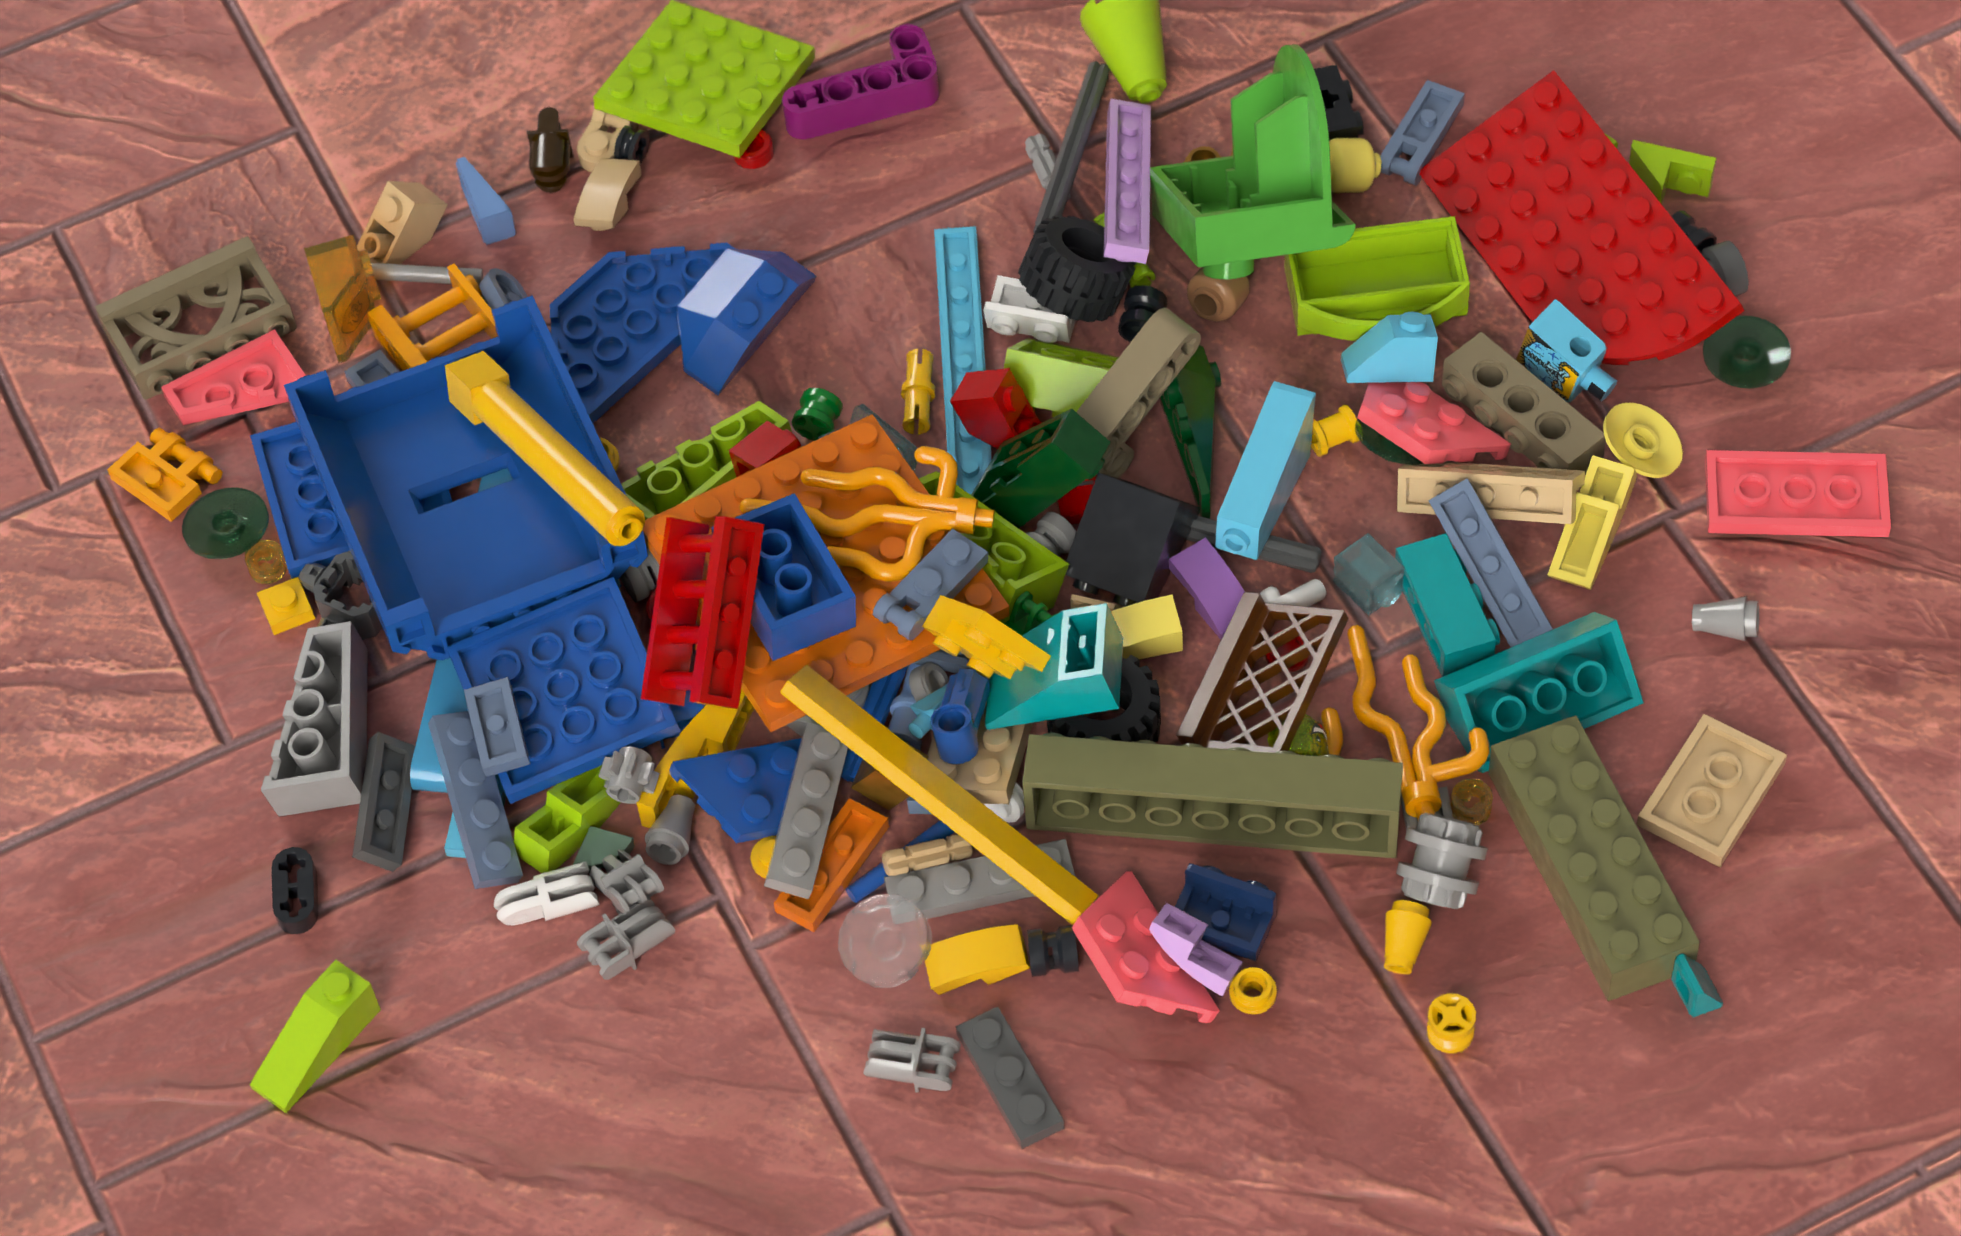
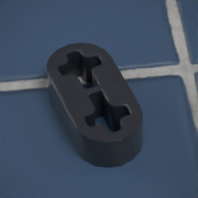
M290 847L278 853L272 862V905L274 915L282 930L289 934H301L310 930L318 919L317 872L312 857L306 850L299 847ZM293 865H300L301 868L297 870V882L291 883L288 873L291 872ZM299 898L302 908L299 909L298 916L290 917L289 913L293 910V899Z

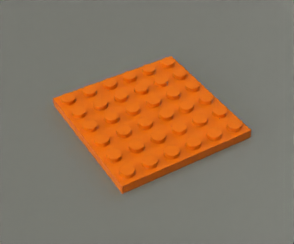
M871 414L646 519L643 533L646 546L660 565L666 517L710 525L709 534H712L715 516L735 518L742 515L739 505L745 498L777 501L795 493L801 505L816 508L833 519L849 518L860 510L873 505L889 504L907 507L897 499L891 490L881 485H871L858 490H834L806 486L801 481V474L806 469L852 473L868 467H882L895 471L915 491L922 494H930L874 415ZM877 522L849 537H832L821 533L819 535L826 547L834 546L856 549L869 553L883 563L894 564L899 562L904 556L907 538L913 525ZM950 530L936 531L926 539L922 559ZM706 553L702 580L707 579L710 553ZM838 565L856 596V627L772 661L750 623L741 689L770 733L807 715L780 693L786 682L806 665L847 696L941 650L933 644L936 637L928 630L924 629L915 639L910 641L898 633L897 626L891 622L885 624L873 616V609L878 600L884 594H890L902 580L885 582L871 578L858 568ZM983 568L953 598V600L984 610L999 621L1009 616L1008 603ZM700 598L696 620L699 625L704 600ZM907 605L903 607L907 612L913 610Z

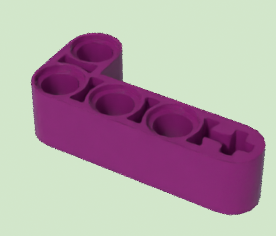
M904 24L896 27L891 32L889 40L892 60L798 84L787 89L783 94L782 104L786 130L789 135L801 140L810 139L933 105L940 95L937 63L922 28L913 24Z

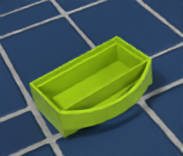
M1455 216L1355 228L1352 237L1339 247L1285 255L1284 269L1297 336L1320 334L1336 339L1357 341L1387 315H1402L1406 312H1419L1423 315L1431 314L1435 327L1452 317L1468 315L1470 281Z

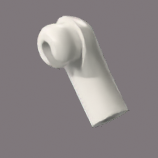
M1312 579L1283 595H1280L1279 590L1272 586L1263 590L1260 595L1264 602L1268 604L1310 607L1325 598L1326 590L1320 580Z

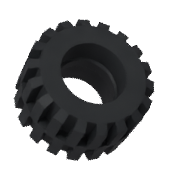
M1059 215L1053 216L1052 219L1046 218L1038 225L1019 267L1018 274L1020 275L1021 285L1026 287L1025 291L1043 307H1047L1056 314L1066 315L1069 319L1095 322V320H1107L1109 316H1113L1116 313L1135 272L1136 262H1120L1114 258L1104 257L1103 226L1086 219Z
M1130 655L1127 659L1122 657L1119 707L1125 711L1121 715L1108 720H1096L1085 715L1047 720L1048 733H1058L1065 737L1089 739L1094 736H1101L1113 741L1136 742L1139 740H1150L1158 742L1161 709L1157 680H1152V671L1147 665L1140 667L1138 658Z

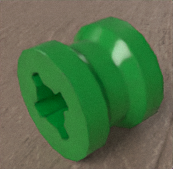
M806 389L800 399L801 409L797 410L792 418V427L801 436L813 441L834 432L835 425L833 421L839 418L843 404L836 395L825 389Z

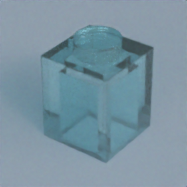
M1369 533L1334 557L1333 582L1368 616L1382 606L1384 608L1391 606L1403 592L1404 566Z

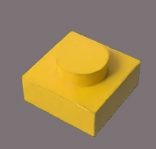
M298 577L257 592L273 635L315 620L312 608Z

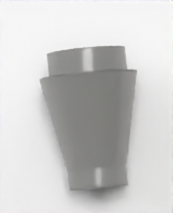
M1747 596L1707 604H1693L1692 629L1693 631H1703L1746 641L1747 637H1758L1759 601H1748Z
M683 795L670 797L667 806L645 835L646 852L653 860L666 865L676 864L688 854L692 817L695 811V804L688 797Z

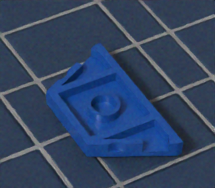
M802 738L673 761L669 772L676 782L682 779L699 796L696 802L708 815L718 819L721 828L736 843L777 836Z

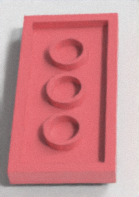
M1706 450L1705 476L1708 533L1889 537L1891 519L1886 454Z

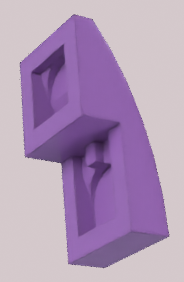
M1205 537L1169 558V569L1195 599V610L1221 640L1245 591L1225 561Z

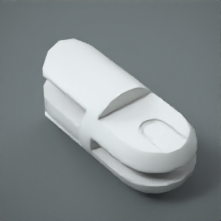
M584 861L533 876L534 880L501 890L494 900V908L499 910L496 914L497 918L502 923L512 926L541 918L547 921L598 906V897L593 893L594 884L592 878L587 876L589 874L587 862Z

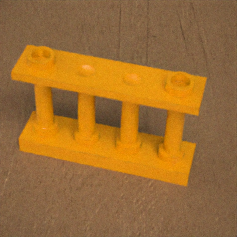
M454 263L447 267L452 289L401 318L396 315L392 318L382 304L367 312L374 337L401 371L429 362L431 359L482 330L491 339L498 337L492 309L481 297L482 292L478 283L471 274L464 276ZM460 303H463L472 315V317L423 345L420 342L413 344L409 339L411 331Z

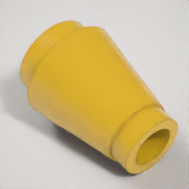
M1398 900L1394 901L1391 910L1385 913L1384 968L1397 974L1412 973L1413 965L1432 925V921L1428 918L1430 910L1426 906L1413 901Z

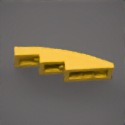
M742 689L739 709L705 705L682 730L654 770L660 773L654 794L643 791L639 802H636L643 827L651 828L667 806L670 797L679 794L693 799L696 794L682 779L676 782L671 777L669 769L673 761L736 749L754 710L753 705Z

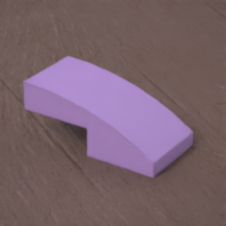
M1166 903L1152 921L1149 928L1150 932L1163 950L1185 972L1208 989L1223 997L1243 962L1201 940L1208 924Z

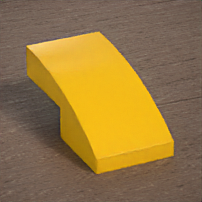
M1018 924L977 930L922 948L930 987L938 995L978 979H982L990 985L1031 968L1022 929Z

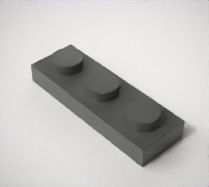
M377 732L369 739L352 857L393 872L402 865L412 792L410 770L415 746Z
M999 1007L993 1008L956 1026L957 1037L1021 1149L1064 1129L1062 1116Z

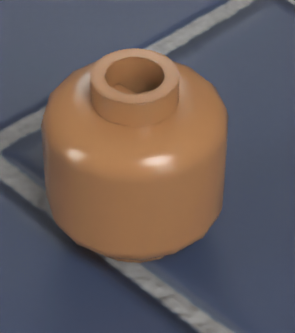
M1201 267L1189 282L1187 298L1193 310L1202 318L1215 322L1226 321L1246 301L1250 292L1249 280L1247 276L1236 279L1210 278L1204 275L1203 267Z

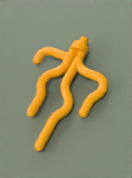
M920 446L916 449L914 457L919 463L939 467L940 476L936 495L922 494L915 491L895 471L882 467H868L852 473L806 469L801 474L802 483L810 487L858 490L871 485H881L891 490L897 499L907 506L873 505L860 510L849 518L833 519L816 508L802 505L816 530L821 534L832 537H849L877 522L913 525L907 538L904 556L899 562L894 564L883 563L869 553L860 550L827 546L837 565L858 568L871 578L885 582L904 579L919 564L922 559L925 541L932 533L953 528L959 533L973 535L975 526L993 528L995 510L978 508V499L954 498L958 465L952 455L945 450L935 447ZM745 498L741 501L739 509L742 514H745L774 501Z
M1353 625L1347 632L1358 677V682L1352 695L1353 711L1362 724L1386 736L1393 762L1403 763L1401 795L1406 813L1409 816L1416 817L1417 820L1425 812L1435 814L1442 806L1437 783L1478 770L1489 756L1487 734L1480 727L1473 728L1469 732L1470 753L1463 757L1432 765L1430 753L1445 730L1446 711L1441 701L1427 690L1419 659L1413 654H1408L1402 659V669L1408 692L1414 704L1428 716V723L1417 737L1412 748L1411 759L1406 736L1400 724L1389 716L1375 711L1370 705L1376 687L1375 670L1365 631L1361 626ZM1327 707L1321 712V721L1327 733V740L1325 738L1319 754L1320 757L1328 753L1340 755L1343 747V730L1339 714L1336 709Z

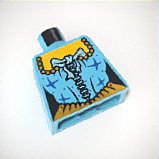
M1555 299L1529 325L1516 360L1566 402H1572L1583 389L1602 402L1617 384L1616 379L1600 368L1607 350L1605 343L1558 300Z

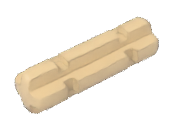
M957 834L946 837V841L944 838L906 846L905 850L897 848L885 851L882 854V863L887 875L896 876L908 873L909 869L910 871H917L946 864L950 860L959 861L970 858L972 856V846Z

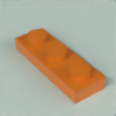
M849 798L828 827L813 890L809 899L781 892L774 901L775 912L815 932L888 830V818Z

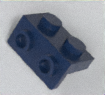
M1189 863L1185 871V885L1175 907L1208 924L1201 940L1218 949L1256 962L1276 917L1277 894L1260 882L1252 880L1245 882L1227 876L1216 867L1209 865L1201 867Z

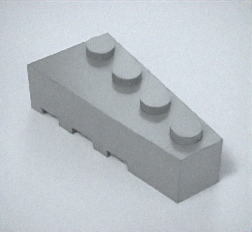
M351 621L307 629L293 677L296 685L292 699L286 701L282 715L285 723L280 740H275L271 757L274 761L270 775L264 777L261 787L262 793L279 817L360 804L367 757L368 649Z

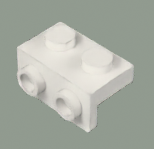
M998 275L991 302L986 301L983 309L987 328H992L995 332L1002 335L1019 333L1034 336L1037 340L1046 343H1054L1057 340L1070 343L1076 320L1069 319L1066 315L1056 314L1047 307H1043L1025 291L1026 287L1021 285L1019 279Z

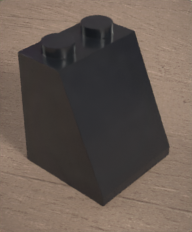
M1098 472L1066 560L1069 564L1066 575L1075 578L1072 586L1098 595L1100 588L1115 593L1113 602L1125 607L1158 598L1171 572L1169 569V558L1181 552L1191 532V525L1197 519L1201 508L1127 480Z

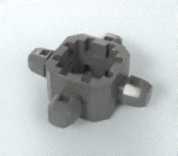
M351 551L337 554L328 567L317 563H308L303 567L299 574L300 582L304 588L314 593L322 617L317 627L351 621L362 640L378 635L382 625L370 597V605L362 603L359 608L352 606L349 611L345 604L339 602L344 594L343 586L351 588L353 583L360 586L363 582Z

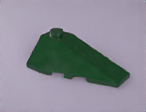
M1199 345L1193 356L1159 400L1196 506L1201 508L1199 512L1200 517L1209 519L1216 408L1215 388L1221 387V377L1216 362L1209 363L1204 347Z

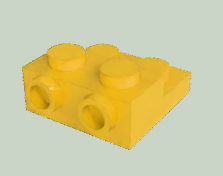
M940 595L922 625L923 628L936 637L933 641L934 645L955 657L961 652L969 659L966 666L970 669H975L978 674L988 679L991 678L993 673L1011 679L1016 670L1021 672L1024 666L1042 672L1051 657L986 611Z

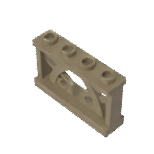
M249 236L95 306L107 338L114 346L144 400L158 394H163L162 386L274 329L282 338L297 328L288 301L284 298L257 254ZM256 277L262 287L244 290L243 282ZM258 299L266 301L270 305L259 309L253 303L243 302ZM198 304L208 308L224 307L216 324L207 335L184 334L172 331L180 321L182 310L192 305ZM135 332L142 338L130 349L124 337ZM152 344H155L151 351L153 360L141 364L140 360L144 351Z

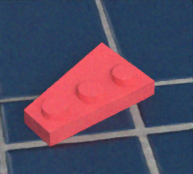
M274 329L162 386L161 389L164 397L184 426L289 402L284 385L306 375Z

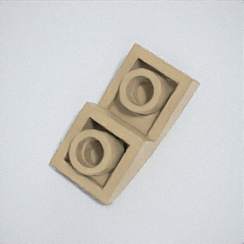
M601 158L580 196L574 215L575 226L591 227L593 230L604 231L613 229L628 211L626 194L641 176L640 162L638 160Z

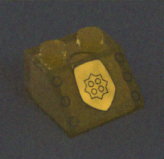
M354 235L304 248L339 363L345 362L350 358L370 330L371 324L367 312L375 308L373 301L381 299L375 276L366 277V275L374 273L367 249L358 251Z

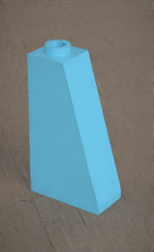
M1276 381L1273 382L1218 513L1215 548L1251 559H1258L1310 457L1315 392Z

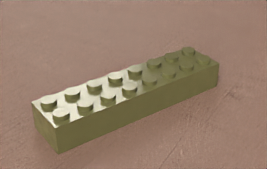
M1058 733L1029 734L1022 781L1026 828L1031 830L1396 859L1403 763L1391 762L1384 758H1372L1369 760L1346 759L1335 754H1327L1320 757L1297 755L1291 751H1277L1275 753L1256 752L1242 747H1232L1229 749L1204 748L1193 743L1178 746L1157 744L1150 740H1139L1136 742L1113 741L1101 736L1087 739L1065 737Z

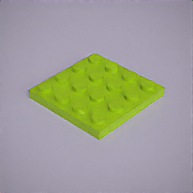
M671 0L593 96L594 109L740 158L780 106L784 92L796 85L815 60V47Z

